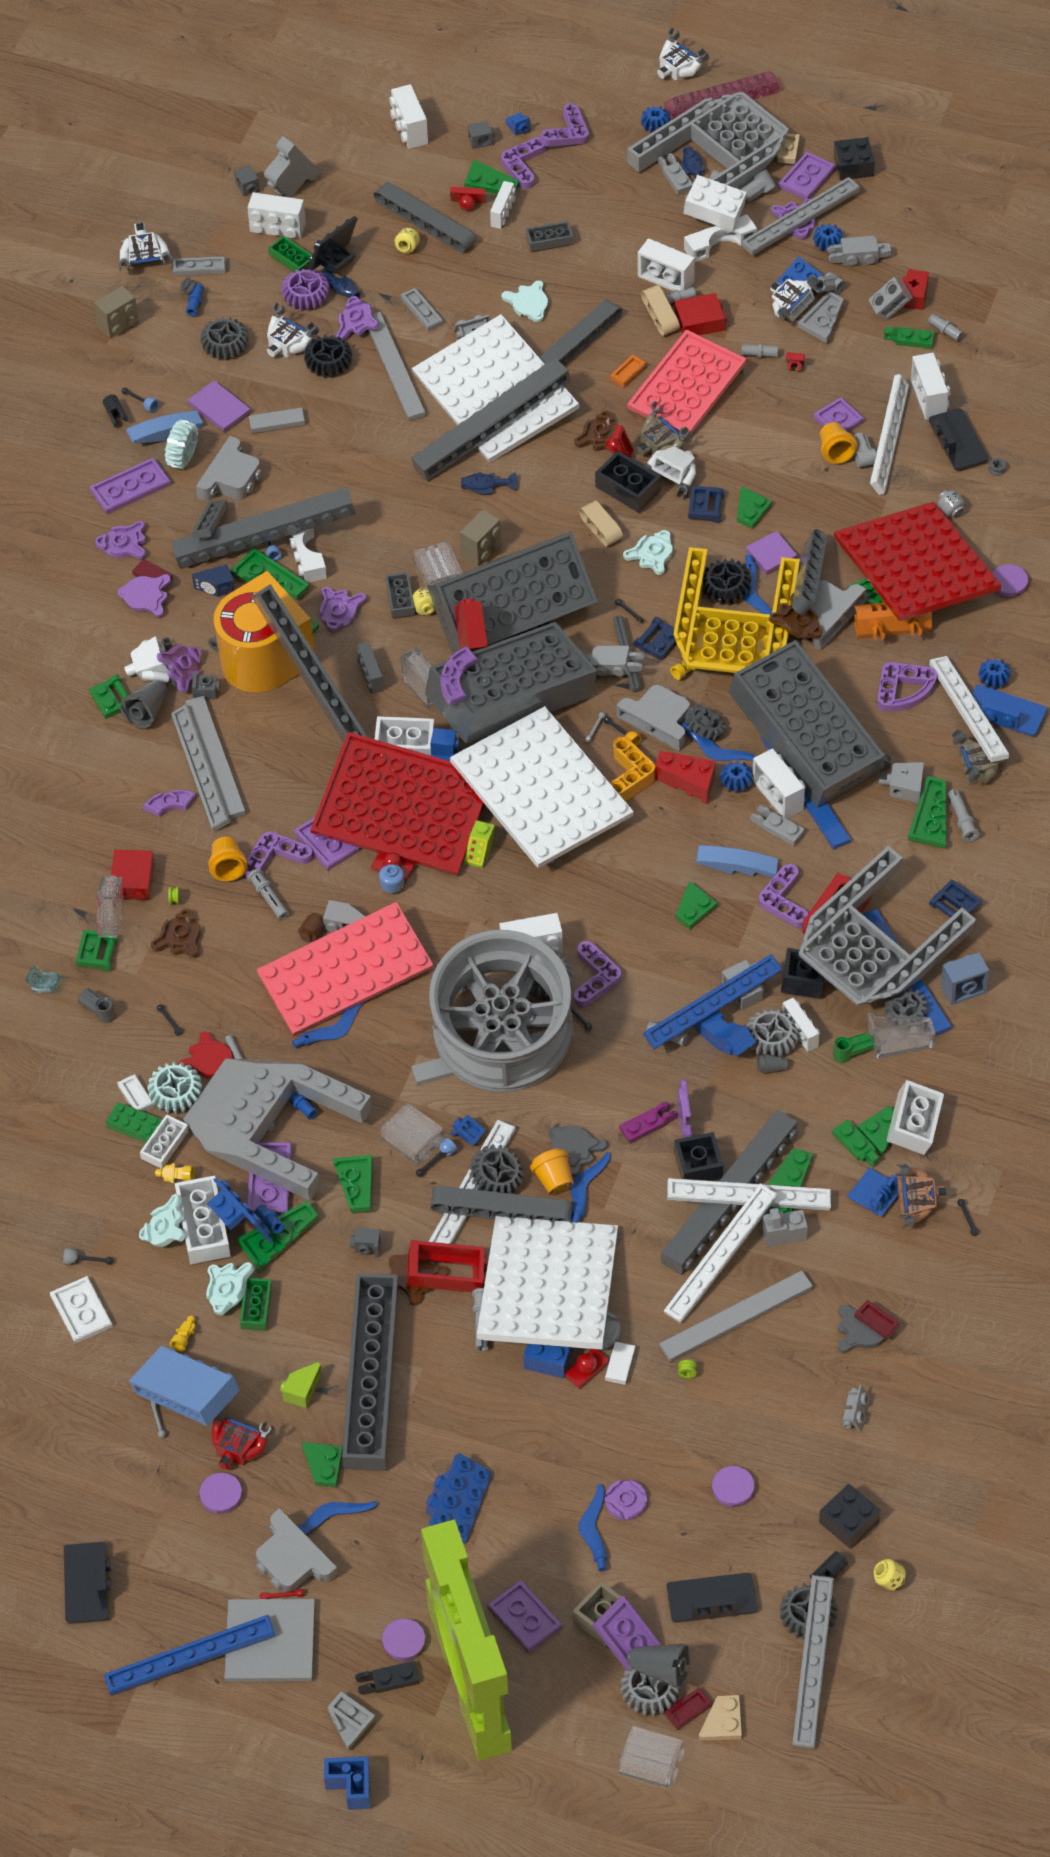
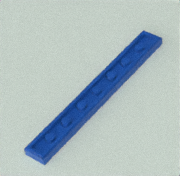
M761 737V740L766 746V748L770 750V746L766 743L763 737ZM804 792V806L832 849L834 850L851 842L850 837L827 802L817 808Z
M877 909L862 914L899 945ZM922 979L910 986L913 992L919 990L920 995H925V1000L928 1003V1014L924 1015L923 1022L932 1036L935 1037L950 1031V1023Z
M771 953L646 1030L643 1035L652 1049L655 1050L777 975L783 969Z
M265 1615L105 1673L104 1678L109 1693L112 1696L276 1635L269 1615Z

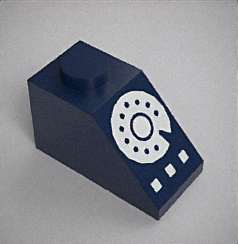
M227 564L192 574L193 587L199 591L216 597L228 595L235 591L234 580Z

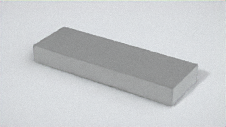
M225 256L173 259V276L226 274Z
M416 288L400 295L404 304L428 332L443 325V319Z
M302 407L249 416L251 433L305 425Z

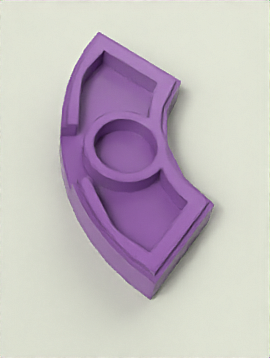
M173 790V792L164 794L159 793L143 805V810L158 817L174 809L186 811L196 798V793L187 790Z

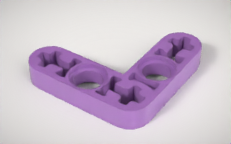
M568 103L564 106L562 113L568 128L546 129L541 132L540 143L544 146L584 144L587 142L589 131L578 106Z
M536 137L501 154L502 165L513 178L519 180L521 188L529 189L534 186V175L523 162L543 154L546 151V146L540 143V137ZM525 150V151H527L528 153H526V154H521V153H519V152ZM515 168H521L522 170H521V171H514L513 169H515Z
M265 832L247 858L248 867L244 876L245 878L248 877L251 873L248 870H252L254 864L255 869H262L263 871L273 854L300 864H307L313 858L312 849L306 844L274 832ZM284 845H290L292 847L288 851H284L281 849ZM258 853H264L266 855L262 859L255 857Z
M787 864L779 870L759 895V905L762 909L790 925L802 928V922L808 915V912L783 897L798 879V868L793 864ZM775 884H781L784 886V888L781 890H777L773 886ZM786 906L789 908V910L787 912H781L779 910V907Z
M583 941L578 945V957L596 975L574 991V1003L579 1007L590 1005L621 981L620 968L589 941ZM602 960L605 964L603 966H596L594 962ZM595 983L603 985L601 989H594L592 986Z

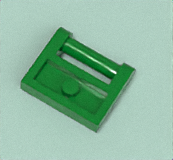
M114 675L110 680L89 688L91 697L105 719L121 713L120 706L122 703L117 701L111 689L115 687L122 699L128 696L119 675Z
M83 930L76 958V966L98 968L105 972L110 971L112 966L111 958L114 946L118 942V935L110 932ZM102 941H107L103 960L98 959Z

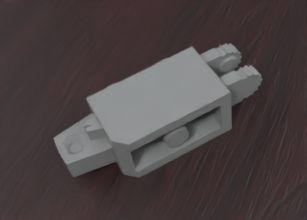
M873 236L841 238L840 244L830 245L827 252L830 254L828 257L830 263H842L843 266L878 263V258L891 256L890 243H877L876 238Z
M596 646L592 654L584 655L597 669L598 676L631 675V672H641L643 665L637 662L645 660L643 653L632 652L630 646Z

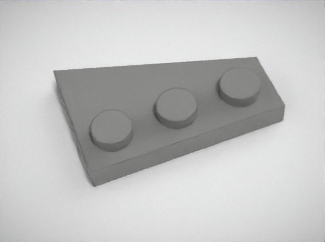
M829 291L798 322V328L827 343L843 306L844 299Z

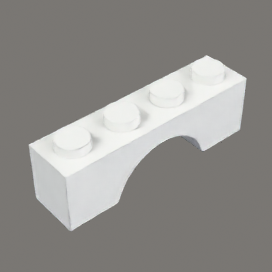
M747 214L738 218L733 231L716 225L685 236L684 250L695 258V262L709 258V251L716 243L731 241L741 246V241L756 233L757 228Z
M314 528L291 534L292 538L289 539L291 548L296 551L294 552L295 562L300 564L298 566L299 576H303L304 581L307 583L327 579L322 553L310 551L305 547L306 543L314 538Z

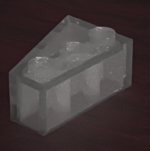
M867 1013L866 1027L872 1038L876 1059L935 1047L936 1033L931 1018L915 1016L899 1018L892 1017L889 1014H886L885 1017L873 1016L874 1013Z

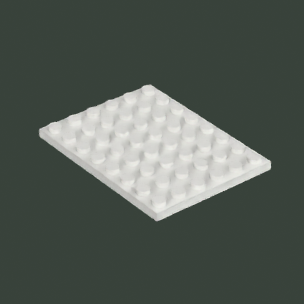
M500 314L412 368V372L458 426L460 422L465 421L489 402L501 396L503 392L508 391L518 382L527 378L532 372L544 366V363ZM563 386L476 448L491 463L579 409V403Z
M545 706L450 757L452 765L537 868L542 867L633 816V810Z
M496 1216L478 1323L477 1340L603 1349L618 1225L570 1223L567 1221L553 1222V1220L534 1219L533 1221L527 1218L512 1219V1217Z

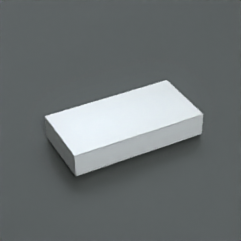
M135 1074L117 1082L118 1088L132 1108L144 1112L154 1107L152 1100Z
M615 1342L605 1381L626 1385L635 1353L634 1345Z

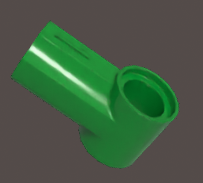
M866 1032L850 1038L838 1037L834 1043L833 1058L837 1062L844 1063L850 1059V1056L872 1050L874 1045L870 1034Z

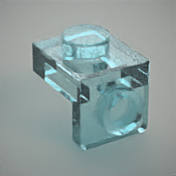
M32 966L25 981L34 992L53 993L61 977L57 972H41L37 966Z

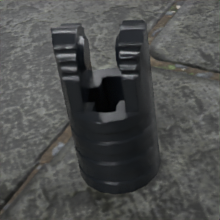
M116 395L106 396L102 403L114 427L117 428L119 427V422L116 418L121 416L122 420L126 422L128 417Z
M834 1551L810 1575V1578L812 1579V1575L821 1576L824 1574L825 1577L835 1579L849 1563L840 1552Z

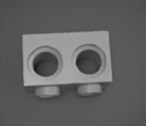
M893 277L868 300L875 313L887 321L913 297L905 283Z

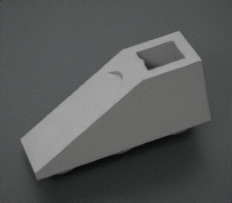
M329 900L323 916L324 930L333 933L366 916L348 903Z

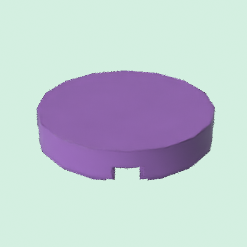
M1011 564L1001 565L992 573L1001 583V590L996 591L999 595L1014 597L1016 594H1022L1027 588L1028 576L1021 567Z
M738 1466L722 1468L715 1474L712 1480L713 1495L717 1501L728 1507L746 1504L754 1494L752 1475L746 1469Z
M227 1473L212 1474L201 1484L199 1492L201 1503L212 1513H228L241 1502L242 1489L240 1482L236 1477Z
M634 1480L616 1481L606 1491V1509L611 1516L619 1520L636 1519L646 1509V1491L641 1484Z
M411 1619L395 1620L383 1632L382 1644L384 1650L397 1661L415 1659L425 1648L426 1637L424 1630L417 1622Z

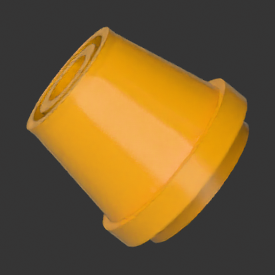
M832 422L826 424L821 429V454L828 463L841 464L847 462L855 455L857 442L854 436L847 432L841 424Z
M221 837L213 842L211 857L208 862L210 874L215 879L225 882L234 881L243 876L248 864L246 856L241 852L237 842L231 837Z
M561 1148L552 1149L540 1154L533 1159L530 1165L532 1174L538 1177L549 1195L561 1193L574 1185L568 1161L570 1157L568 1152Z

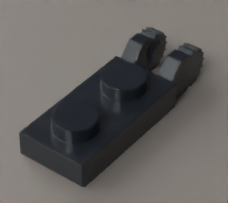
M414 1661L375 1669L372 1672L365 1671L355 1675L356 1682L374 1681V1684L368 1683L358 1687V1692L361 1695L375 1692L381 1693L419 1684Z

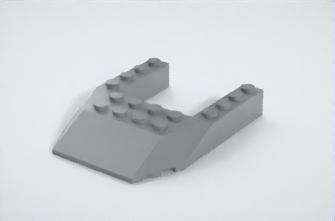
M744 92L722 95V98L714 100L707 98L627 148V163L637 172H641L658 161L659 157L666 156L687 141L692 140L727 168L711 180L740 190L753 181L754 177L762 172L773 160L788 134L789 128Z
M887 846L810 917L798 954L857 1006L897 995L921 980L973 931L976 919L961 907L919 948L909 955L856 910L900 869L903 857L890 846Z
M226 1058L183 1120L188 1124L195 1137L202 1143L207 1153L310 1201L321 1186L319 1174L258 1145V1143L293 1092L362 1124L372 1111L373 1106L370 1095L303 1064L273 1059Z

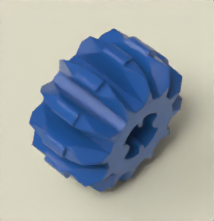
M655 106L653 108L647 107L646 111H643L641 118L644 130H649L650 134L670 121L667 109H662L661 106L658 108Z
M830 223L817 227L813 234L815 247H819L820 251L826 250L827 252L830 245H839L841 238H843L841 228H838L837 225L831 226Z
M995 657L994 660L988 658L986 662H982L978 675L981 683H985L986 687L992 686L995 689L998 686L1002 689V686L1007 685L1009 682L1011 671L1008 663H1004L1003 659L998 661Z
M737 760L735 764L729 762L728 766L724 765L720 773V779L723 787H727L728 791L733 789L736 793L738 790L744 792L745 788H750L753 775L751 767H747L745 762L739 764Z

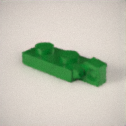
M885 327L884 340H892L896 342V345L932 348L934 331L904 327Z
M848 1119L832 1130L833 1136L857 1161L865 1160L872 1168L879 1164V1156L875 1153L876 1149Z

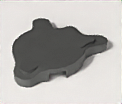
M555 1126L549 1130L551 1148H561L568 1152L572 1176H577L580 1173L581 1166L593 1162L591 1152H602L607 1147L605 1140L595 1139L577 1126Z
M841 1305L839 1308V1315L843 1320L838 1326V1331L847 1335L838 1344L840 1352L846 1353L856 1347L874 1348L880 1342L886 1340L856 1319L854 1315L857 1310L852 1309L848 1305Z

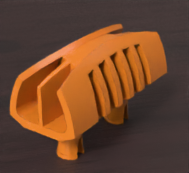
M885 602L854 606L856 611L854 627L857 639L873 638L877 641V637H880L882 641L885 636L911 634L914 637V633L921 636L922 632H929L932 629V612L899 621Z

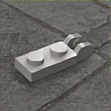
M670 153L667 156L670 163L668 166L663 157H659L658 163L662 173L677 195L690 191L693 183L676 161L673 154Z
M762 805L756 809L760 815L753 813L750 816L754 824L793 846L805 833V829L773 811L771 812L769 808Z

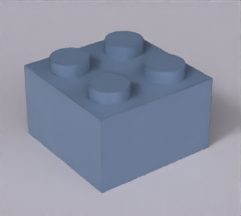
M980 953L969 954L964 958L952 960L943 965L941 988L950 1005L987 993L989 969Z

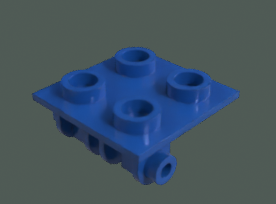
M799 256L776 282L782 285L788 279L807 281L813 275L816 278L823 275Z
M868 1168L847 1198L882 1217L899 1195L897 1176L892 1175L887 1178Z

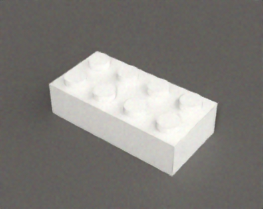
M503 181L490 211L491 227L501 229L505 225L506 217L508 218L509 210L512 209V203L516 199V196H514L516 190L514 183Z
M794 997L783 1002L782 1014L787 1012L788 1017L792 1016L793 1018L791 1022H796L795 1026L799 1030L798 1040L806 1051L810 1052L818 1048L820 1032L813 1026L812 1020L808 1019L805 1010L801 1009L799 1002Z
M166 1115L140 1151L141 1159L163 1169L189 1132L188 1124Z

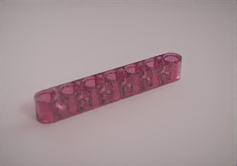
M768 71L670 98L664 103V108L667 109L670 119L673 120L704 99H720L722 95L744 92L754 100L777 93L780 90V84L774 73Z

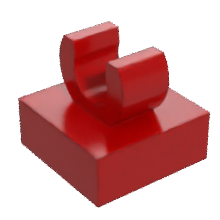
M787 352L786 362L788 363V370L791 371V366L796 364L798 365V372H800L802 369L801 364H805V354Z

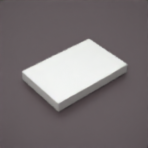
M88 1276L49 1292L75 1344L113 1327Z

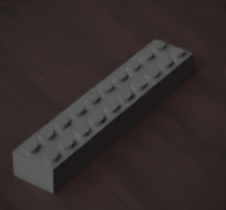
M356 1273L342 1454L344 1469L386 1471L399 1293L398 1275Z

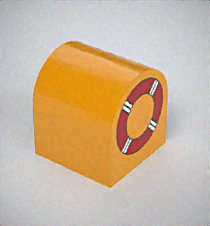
M268 571L224 597L214 613V627L223 675L231 685L246 692L270 691L300 674L251 598L252 595L266 586L272 585L315 653L311 618Z

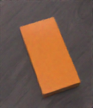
M632 354L610 375V380L624 388L647 367V363Z

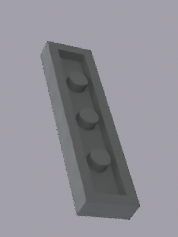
M227 499L208 503L192 531L194 539L200 538L205 540L213 535L228 507Z

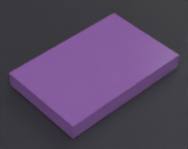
M806 152L781 179L778 187L804 200L810 199L836 170V165Z
M215 381L188 399V404L223 432H226L251 413L249 407Z
M315 817L294 830L296 837L303 844L311 847L312 854L328 871L359 852V847L312 834L310 829Z
M522 1580L518 1581L487 1605L493 1615L528 1653L562 1628V1624Z
M620 1596L592 1625L627 1671H630L627 1656L634 1647L662 1645L625 1596Z

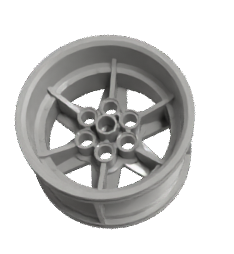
M490 930L477 933L460 941L442 957L431 979L429 1000L436 1049L444 1064L461 1081L475 1088L505 1093L532 1087L550 1076L564 1060L569 1050L573 1033L570 980L565 966L557 954L545 943L528 934L512 930ZM497 971L517 972L502 989H499L484 975ZM535 981L547 992L551 1000L550 1002L537 1004L527 1000V996ZM467 984L476 1002L468 1007H452L456 995ZM508 993L516 994L513 997L506 996ZM488 994H494V995H495V997H493V998H488V997H486V996H487ZM520 1008L526 1009L525 1012H518L517 1010ZM480 1010L486 1011L484 1014H478L477 1012ZM492 1025L497 1027L494 1030L488 1029ZM509 1025H516V1026H517V1027L514 1028V1029L508 1028ZM549 1026L543 1036L533 1043L527 1028ZM478 1030L473 1047L462 1040L456 1031ZM503 1042L511 1050V1052L503 1053L496 1051Z

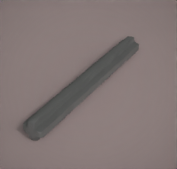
M621 615L615 616L613 622L619 645L630 646L631 648L624 618ZM631 672V675H627L630 689L632 692L640 691L641 684L638 672Z

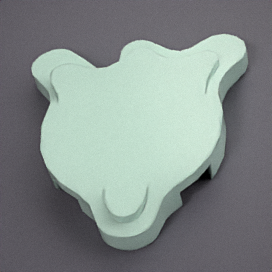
M535 281L531 286H519L518 293L509 291L502 293V300L510 303L513 306V310L520 317L521 314L528 316V319L534 322H541L544 319L545 309L548 307V299L542 291V281Z
M662 530L659 533H654V536L647 537L645 535L634 548L624 551L623 558L626 561L639 559V566L641 568H652L655 574L662 575L665 572L664 565L673 554L670 540L671 534L666 530Z
M172 1195L164 1206L158 1207L150 1214L153 1216L150 1223H145L139 1232L141 1240L150 1242L157 1247H164L174 1240L181 1242L185 1239L186 1232L179 1228L180 1222L184 1219V1214L180 1211L182 1202L180 1195Z
M247 1262L237 1270L233 1263H229L222 1268L214 1264L208 1267L210 1283L207 1287L206 1295L217 1315L225 1314L243 1298L247 1279L255 1269L251 1263Z

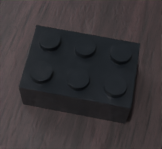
M617 451L595 472V487L639 513L661 491V476Z

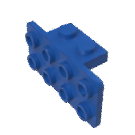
M976 685L972 692V696L990 723L1029 736L1036 735L1047 712L1046 706L983 685Z
M215 1178L214 1182L221 1188V1191L207 1203L208 1206L230 1230L246 1217L264 1238L271 1243L273 1240L268 1236L271 1234L270 1230L264 1224L260 1226L262 1221L255 1213L249 1214L252 1210L245 1202L239 1203L242 1199L235 1191L229 1192L232 1188L225 1180L220 1182Z
M461 1453L456 1454L449 1471L438 1475L433 1483L435 1488L427 1499L426 1504L428 1506L425 1513L431 1516L429 1525L433 1526L455 1519L464 1544L468 1539L491 1478V1471Z

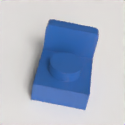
M521 112L505 118L507 126L515 136L530 130L529 116L524 117Z
M467 1114L462 1119L459 1117L451 1127L454 1129L450 1135L458 1134L468 1144L473 1146L486 1129Z

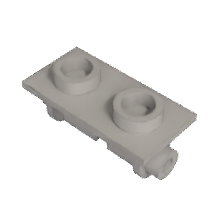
M477 315L468 321L466 319L458 321L453 330L454 332L457 331V338H462L471 333L473 329L476 330L486 324L489 315Z
M859 1385V1389L852 1388L848 1392L846 1407L852 1409H845L842 1419L844 1428L850 1429L852 1426H855L858 1432H861L862 1424L865 1422V1410L869 1404V1394L862 1385Z

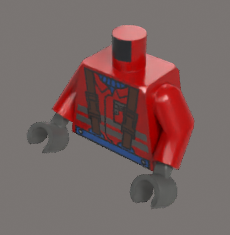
M225 1406L222 1413H219L213 1419L211 1435L216 1453L221 1457L218 1465L222 1469L229 1470L233 1462L242 1466L247 1461H251L261 1455L268 1441L267 1436L272 1434L275 1428L273 1425H270L268 1431H266L267 1422H262L259 1429H256L228 1417L222 1419V1416L227 1413V1407Z

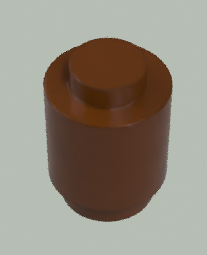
M312 913L307 916L298 930L302 940L306 942L316 940L324 927L323 917L318 913Z

